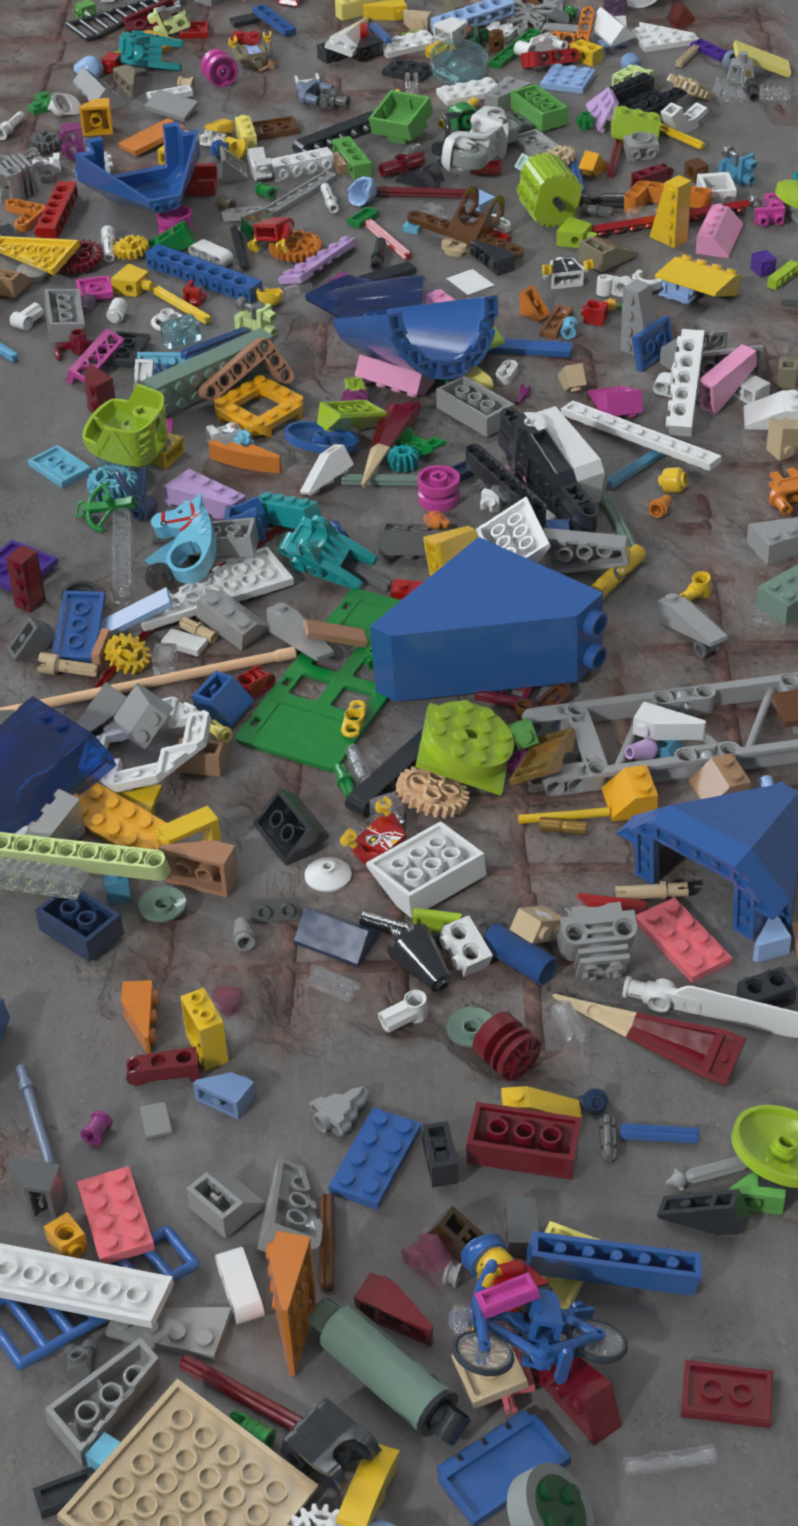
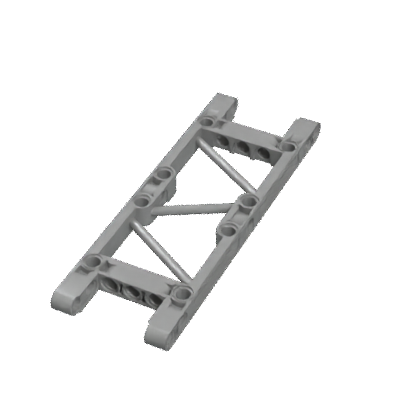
M798 672L527 709L523 712L522 719L529 717L537 737L570 727L575 729L573 749L578 763L563 764L562 770L541 777L545 792L549 796H561L601 790L622 769L647 765L653 783L691 778L711 758L733 753L743 770L798 763V739L755 745L771 704V693L797 690ZM763 700L745 747H740L737 743L731 741L718 742L705 733V738L701 740L705 744L679 748L675 751L673 757L625 763L627 759L625 748L632 745L637 736L632 734V723L615 764L608 765L593 725L594 722L634 717L644 701L686 715L700 716L711 714L715 706ZM793 726V732L794 734L796 733L797 736L798 726Z

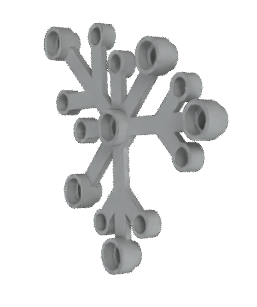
M513 0L514 4L519 7L514 6V11L517 12L509 16L506 24H512L514 27L515 23L522 21V23L517 25L519 36L528 30V22L534 25V29L542 30L545 17L540 14L546 15L557 9L563 11V6L567 0H543V4L536 6L531 3L524 4L522 2L524 0ZM544 8H552V10H543V9H544Z

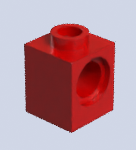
M107 52L101 59L104 67L103 73L114 74L113 68L123 66L121 53Z
M588 299L586 305H583L581 310L583 323L604 326L608 319L609 302Z

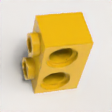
M582 39L570 45V48H576L579 51L580 56L577 61L580 63L594 66L603 61V46Z

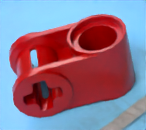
M255 665L250 670L239 675L236 680L255 699L274 686L276 676L273 673L265 672L261 666Z

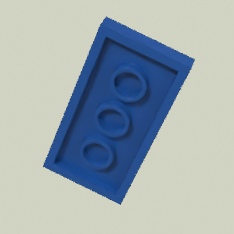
M64 591L52 654H58L60 659L92 663L91 653L100 634L106 600L105 592Z
M373 1107L328 1186L329 1193L378 1210L422 1130L421 1123Z

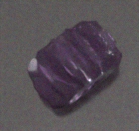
M605 0L603 8L612 15H622L626 13L627 0Z

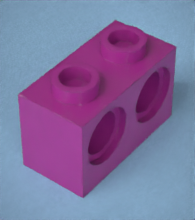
M79 122L62 124L61 131H59L60 140H63V145H61L62 154L66 155L67 160L75 159V153L85 152L81 126Z

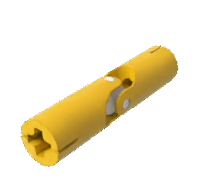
M635 544L630 548L631 555L628 566L609 568L590 587L603 592L604 599L626 577L625 574L632 572L646 558V551L642 546Z

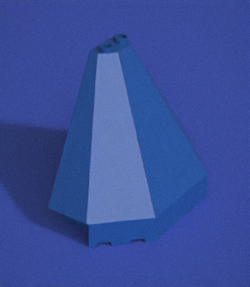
M178 121L163 124L165 165L114 175L105 171L103 140L101 136L85 139L86 151L75 153L76 169H74L77 180L114 202L156 213L173 211L179 207V203L184 196L200 158L199 129L183 132Z
M778 782L776 785L669 805L632 816L616 833L618 836L633 843L635 875L650 884H656L660 880L659 855L661 854V844L734 883L733 930L753 941L764 928L768 918L774 920L779 916L790 933L798 888V791L787 786L785 783Z

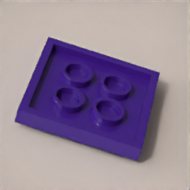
M15 540L9 541L0 548V588L12 592L6 557L19 546L23 545L38 551L42 577L59 564L58 558Z

